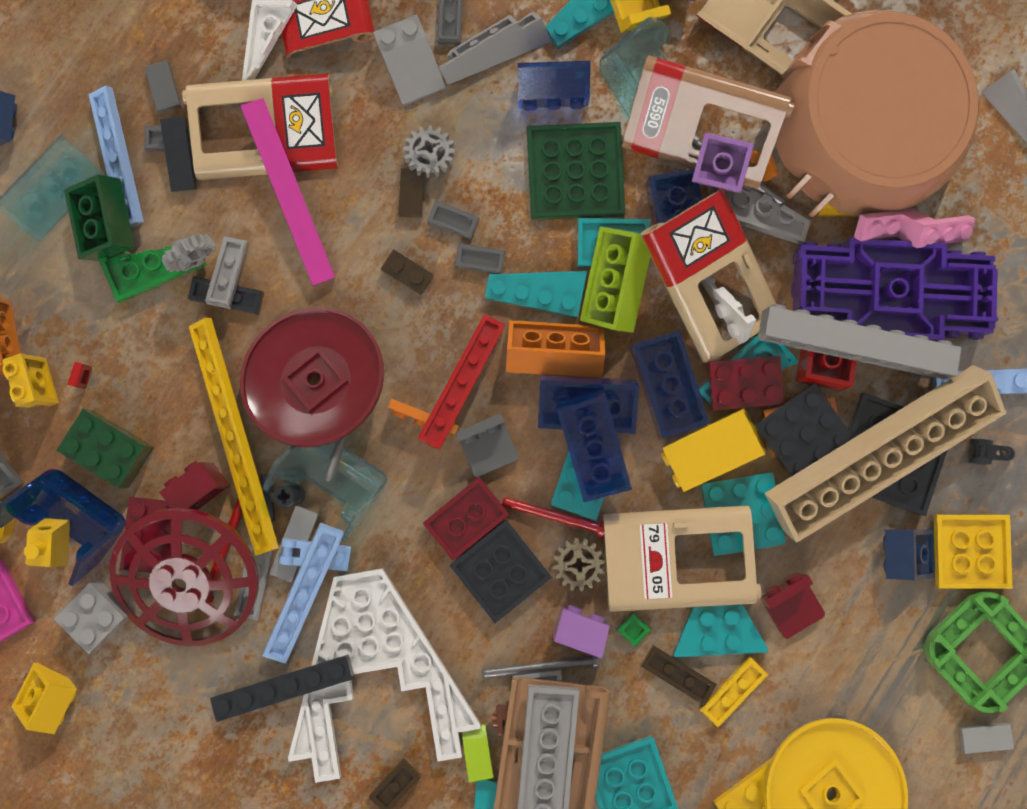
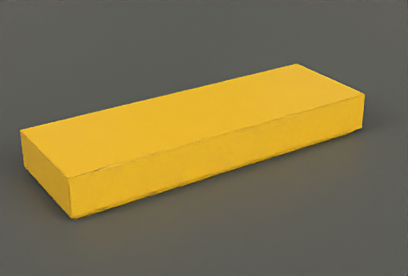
M749 656L709 697L705 706L702 705L699 710L718 728L768 674Z

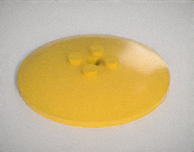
M824 718L797 728L777 748L768 766L765 778L764 803L765 809H908V789L902 766L892 748L882 737L870 728L851 720ZM834 787L836 797L829 801L827 799V791L829 788Z

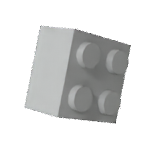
M100 580L89 583L54 620L90 654L100 650L124 626L129 618L118 605L113 592Z

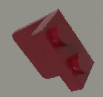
M798 572L788 576L785 579L786 582L781 585H774L768 588L760 598L780 634L786 639L825 617V611L810 588L813 585L809 575Z

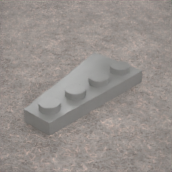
M743 185L741 193L725 190L741 226L803 245L810 220L785 205L780 206L772 201V197L765 193L762 195L750 187Z

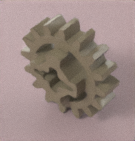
M574 538V544H570L566 540L565 549L557 548L561 553L560 556H553V559L558 561V564L552 565L553 569L559 570L555 575L556 579L562 577L561 585L565 586L567 583H570V590L572 591L575 589V586H579L582 592L584 585H588L592 589L593 585L591 582L593 580L600 582V579L597 577L598 573H605L600 568V565L605 564V560L599 559V556L603 554L602 551L595 552L596 544L592 543L588 546V540L585 538L582 543H579L578 539ZM582 548L588 550L593 558L583 556ZM572 550L573 555L570 559L563 561L565 555ZM577 558H580L582 562L589 563L581 566L580 571L574 566H568L576 563ZM594 568L593 573L585 579L586 572ZM564 571L573 572L576 580L570 579Z

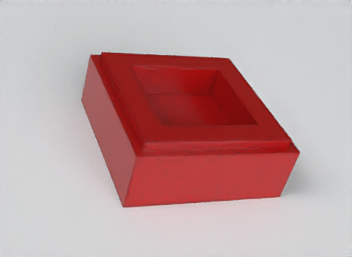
M74 362L67 385L85 389L92 366Z

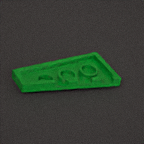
M171 246L158 250H145L135 254L118 255V257L99 258L101 267L118 303L127 301L207 266L206 260L199 267H193L187 271H167L162 262V256L166 255L165 251L172 249Z

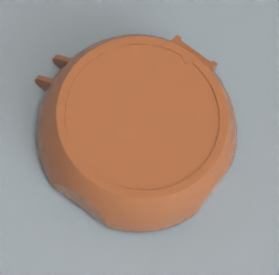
M870 10L846 15L834 21L828 20L811 37L781 75L784 80L775 91V93L791 97L790 102L794 103L790 118H784L775 143L784 166L799 179L785 196L791 199L799 190H802L816 203L808 212L811 218L827 203L841 213L859 217L862 214L902 211L919 205L936 193L960 167L971 147L978 122L979 99L977 84L971 66L962 50L950 36L936 25L918 16L900 11Z

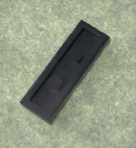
M186 117L160 119L171 192L197 190Z
M193 276L188 300L206 304L205 299L211 280ZM237 286L230 309L259 315L264 292Z

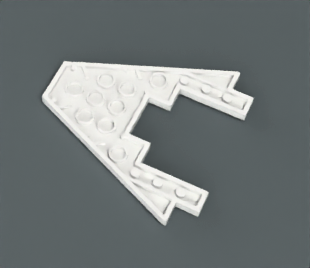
M381 568L335 576L312 665L349 654L354 674L398 667L401 691L426 687L437 761L462 758L459 732L481 729V723L385 570ZM351 680L305 694L303 697L288 761L312 758L315 783L340 779L341 777L330 704L354 699Z

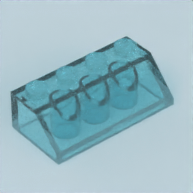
M61 134L0 197V212L40 241L68 212L64 189L97 174L104 175L105 172Z

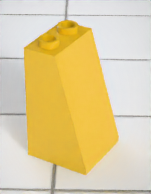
M742 408L665 445L662 448L664 452L661 453L665 464L667 466L671 465L675 473L672 475L677 488L681 487L683 492L765 455L766 449L746 409Z

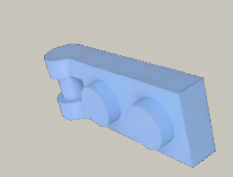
M282 538L281 546L283 547V553L279 556V564L301 566L312 541ZM339 545L328 569L347 571L351 546ZM293 548L301 549L300 557L292 556Z

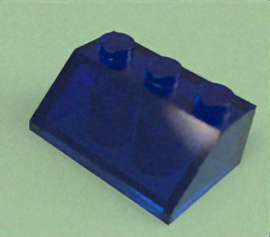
M591 61L518 63V109L523 108L525 111H534L537 108L558 110L561 107H570L577 110L588 106L590 100Z

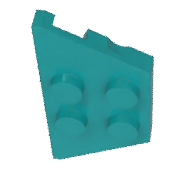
M743 604L691 607L688 620L680 633L681 637L676 648L673 650V656L690 657L768 652V648Z

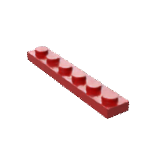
M486 314L483 315L419 434V441L439 451L441 450L506 324Z

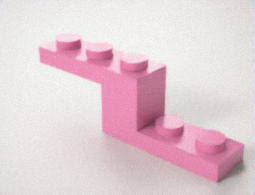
M914 208L902 211L862 214L859 217L854 238L859 241H866L869 239L898 237L903 241L912 242V246L916 248H922L927 244L933 243L950 244L965 242L969 240L973 232L976 219L969 215L933 219Z

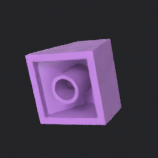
M705 132L692 182L741 193L754 143Z
M568 605V608L562 607L552 633L554 641L602 659L610 627L608 623L604 622L605 618L594 613L591 614V617L581 614L582 609L572 605Z

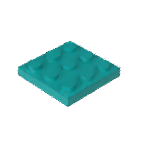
M773 472L700 484L704 508L750 507L754 549L786 544L784 531L765 495L767 491L775 487ZM741 532L709 533L713 556L743 551Z
M653 735L602 752L596 800L600 809H678Z

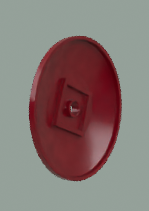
M323 307L293 311L268 325L250 346L243 361L240 375L242 401L249 417L256 426L278 442L295 447H318L331 444L355 431L364 423L375 408L384 383V362L381 350L374 336L353 316L339 310ZM321 375V380L318 384L310 385L312 376Z

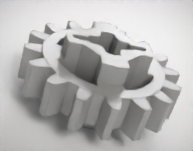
M431 125L428 126L426 131L420 126L418 134L411 131L412 139L406 138L405 143L407 146L403 147V152L406 154L404 156L405 163H410L409 169L412 171L417 168L418 176L426 172L427 178H430L433 172L438 177L439 170L447 172L446 164L452 165V157L455 156V149H452L454 142L449 140V134L444 133L442 135L440 127L436 131H432Z
M201 234L197 236L190 235L187 238L178 239L171 246L172 249L165 251L166 255L162 256V262L167 271L170 270V272L175 270L177 272L180 270L187 271L193 267H199L205 263V258L210 256L211 252L215 250V244L207 234L203 236Z

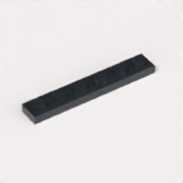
M349 654L211 697L210 701L215 720L219 722L353 680L355 675Z

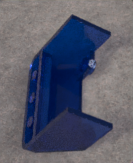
M57 469L45 471L0 503V529L14 518L26 525H36L45 518L70 520L69 536L82 545L76 552V563L68 583L72 587L101 562L122 533L126 524L122 514L67 474Z

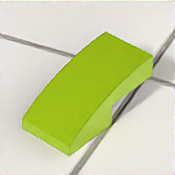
M481 724V729L462 732L469 782L494 778L486 724Z

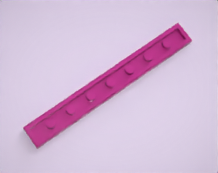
M264 98L240 105L312 287L335 279Z

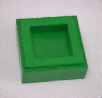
M634 612L616 629L634 647L651 631Z

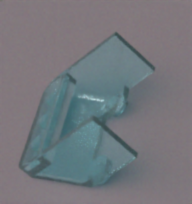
M335 442L318 447L290 446L273 462L262 489L267 491L279 478L291 485L300 484L306 478L344 503L340 514L343 520L349 523L341 539L345 543L364 520L388 481L386 474L344 447L335 479L330 483L325 481V474Z

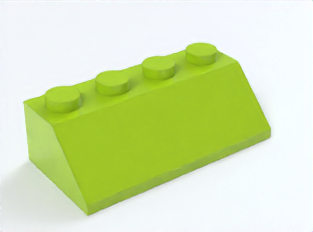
M600 226L580 321L612 330L634 333L651 257L639 233Z

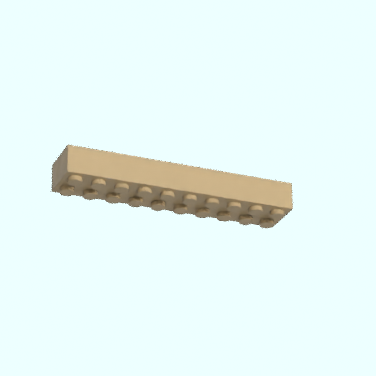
M974 365L959 373L958 376L939 385L767 491L765 495L783 531L796 543L1005 415L1006 410L992 373Z

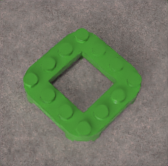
M980 590L967 596L928 634L922 649L930 665L969 706L985 713L997 711L1001 713L1009 708L1006 703L1027 684V623L1008 604L1009 600L996 593ZM987 619L1017 653L991 678L983 683L957 656L954 648L979 624Z

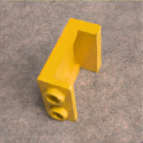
M610 0L621 33L660 23L671 14L669 5L660 7L658 0Z

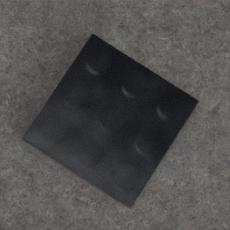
M815 383L754 425L790 477L854 438Z
M507 520L450 564L452 570L494 623L498 622L552 578Z

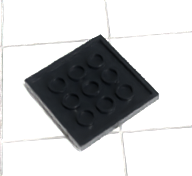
M861 393L849 431L855 438L904 407L867 393ZM948 450L870 498L920 516H926Z

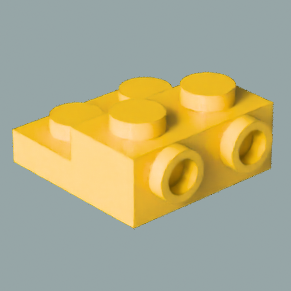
M20 353L2 359L4 364L3 372L11 388L9 393L16 407L52 406L59 403L46 358Z

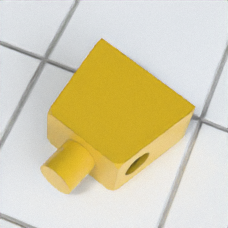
M45 518L28 530L27 544L24 549L26 565L41 567L68 566L70 520Z

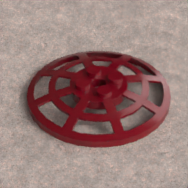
M168 508L151 512L139 518L125 530L118 539L111 555L109 565L110 583L118 605L138 628L148 635L167 643L181 646H203L218 642L230 636L241 627L256 603L259 591V575L251 550L244 539L224 521L202 511L187 508ZM171 519V534L156 537L145 545L135 533L150 523ZM182 519L201 523L217 531L221 536L212 545H209L198 538L182 535ZM128 540L137 553L130 564L128 576L116 574L117 559L123 545ZM229 542L235 547L242 558L248 577L232 579L228 564L219 553ZM171 543V555L164 557L160 561L150 551L159 545ZM182 543L194 546L205 553L199 559L182 554ZM142 558L153 568L149 579L136 578L137 568ZM212 559L219 567L223 580L211 579L206 565ZM175 579H182L186 583V587L181 588L177 586ZM118 585L130 587L134 601L144 612L139 617L125 602ZM249 587L246 606L240 617L235 620L224 614L231 602L233 589ZM137 588L150 589L156 601L149 608L142 600ZM211 590H224L223 600L218 609L206 601ZM163 608L177 612L178 623L168 621L158 616L157 613ZM199 608L210 616L202 621L189 623L188 612ZM152 619L165 627L180 630L182 638L163 634L151 628L147 623ZM216 620L229 627L223 633L205 639H193L191 630L204 628Z

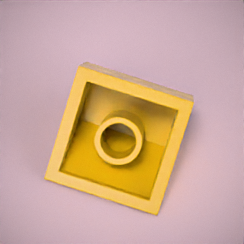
M34 662L11 707L26 730L55 734L58 726L64 721L65 712L69 704L75 699L77 688L68 677Z

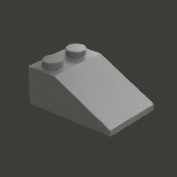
M417 14L373 32L378 49L403 106L446 89Z

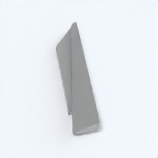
M534 11L519 21L508 15L450 50L447 54L448 62L440 65L439 69L446 83L451 84L548 44L551 39L543 19Z
M1013 69L985 88L982 94L1027 143V89L1025 90L1015 69Z

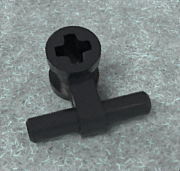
M970 439L969 444H972L971 458H968V463L992 465V460L1011 461L1015 458L1013 448L993 445V440Z
M271 474L261 475L262 491L271 522L276 520L274 502L279 507L286 508L300 505L304 501L305 491L301 485H283L273 492Z

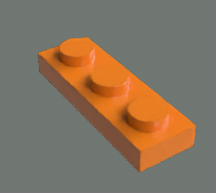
M392 398L388 405V408L393 410L392 415L404 420L406 416L414 418V424L424 427L430 416L429 413ZM454 424L447 437L450 438L451 434L456 435L455 432L459 431L460 426Z

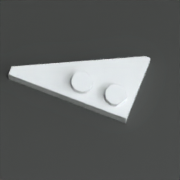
M252 0L242 80H254L296 9L297 4L293 0Z
M712 275L702 280L703 287L715 304L717 315L725 320L731 337L736 338L739 344L748 341L756 321L755 317L752 314L746 317L743 305L736 301L724 287L717 289L714 284L715 278Z

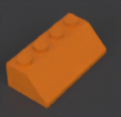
M509 320L506 372L602 378L605 360L604 327L598 325Z

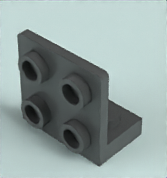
M501 413L455 432L475 477L484 475L519 459Z

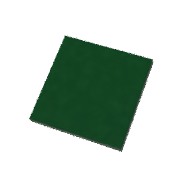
M621 122L527 126L531 220L625 216Z

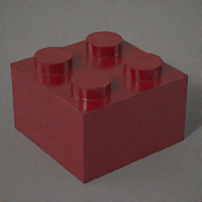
M195 461L184 469L185 473L179 478L175 476L165 482V488L159 493L170 508L199 510L227 489L230 484L214 463H198Z

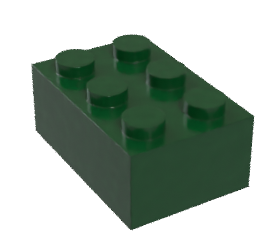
M97 174L64 189L78 259L99 261V258H111L135 248L120 178Z
M82 408L56 451L113 486L129 488L154 447L96 411Z

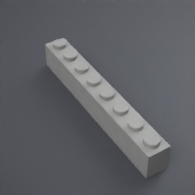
M773 304L762 311L758 340L944 380L958 376L961 347L953 346L950 341H930L927 336L923 335L907 336L905 332L900 330L884 331L877 325H867L865 327L858 325V322L854 320H834V317L830 315L814 316L810 315V312L807 310L798 309L791 311L787 310L786 306Z

